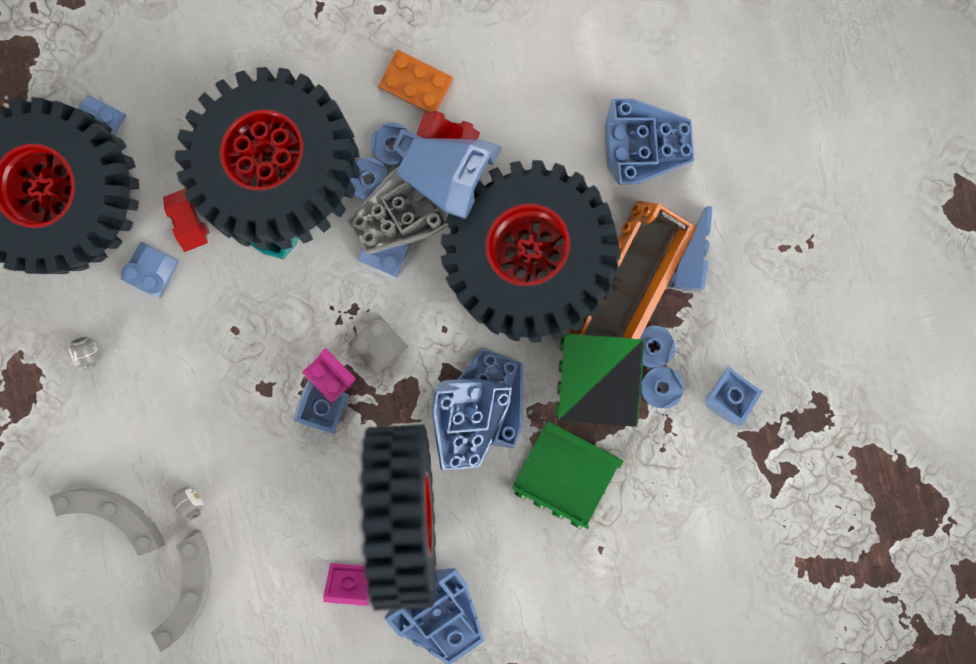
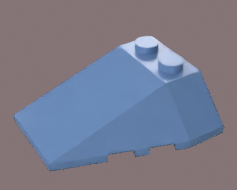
M456 568L436 570V595L433 608L389 610L384 617L397 635L402 638L403 636L413 641L414 645L425 648L430 654L447 664L454 663L484 642L468 585Z

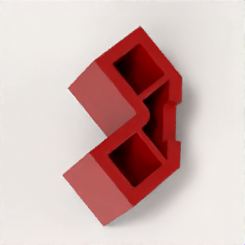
M433 111V113L424 112L416 134L422 138L478 140L480 132L474 129V125L469 122L454 123L447 120L445 114Z
M184 188L164 196L163 204L166 216L172 220L174 229H172L173 234L183 251L187 252L208 243L207 234H209V229L205 222L202 223L197 216L196 207L188 201L184 194L187 191Z

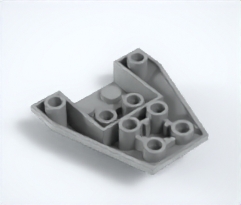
M398 168L393 170L347 220L367 255L432 237L449 226L445 222V216L435 203L396 174Z

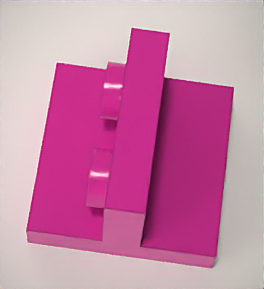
M327 348L302 371V374L331 404L340 395L349 390L356 380Z
M330 563L323 602L369 606L370 596L367 593V579H365L364 566Z

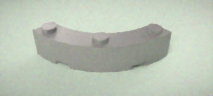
M80 488L49 496L56 516L70 513H85L101 517L113 523L131 541L137 556L166 545L155 523L151 522L139 506L121 495L101 489Z
M201 531L175 545L182 561L183 587L178 604L165 623L150 633L160 652L176 642L192 626L205 605L211 583V568L208 556L209 550Z

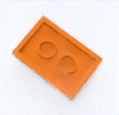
M397 49L378 87L427 113H433V111H438L453 81V77Z

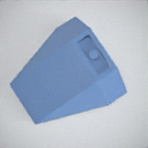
M635 99L611 100L604 125L607 166L618 185L639 184L694 162L691 119Z
M414 138L396 174L445 212L466 219L475 202L473 190L486 165L493 166L501 146L484 140Z
M483 348L457 380L484 379L512 387L509 407L491 445L515 448L522 429L523 363Z
M484 379L444 380L435 389L431 412L440 469L442 471L480 467L509 407L511 386Z

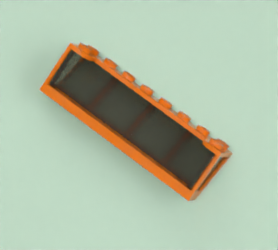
M637 201L631 209L629 219L622 226L621 234L618 238L621 254L620 259H618L619 275L617 281L613 280L611 284V297L608 301L603 299L599 303L600 312L596 317L592 318L588 315L582 320L584 327L576 332L571 328L569 334L639 339L697 227L659 203Z

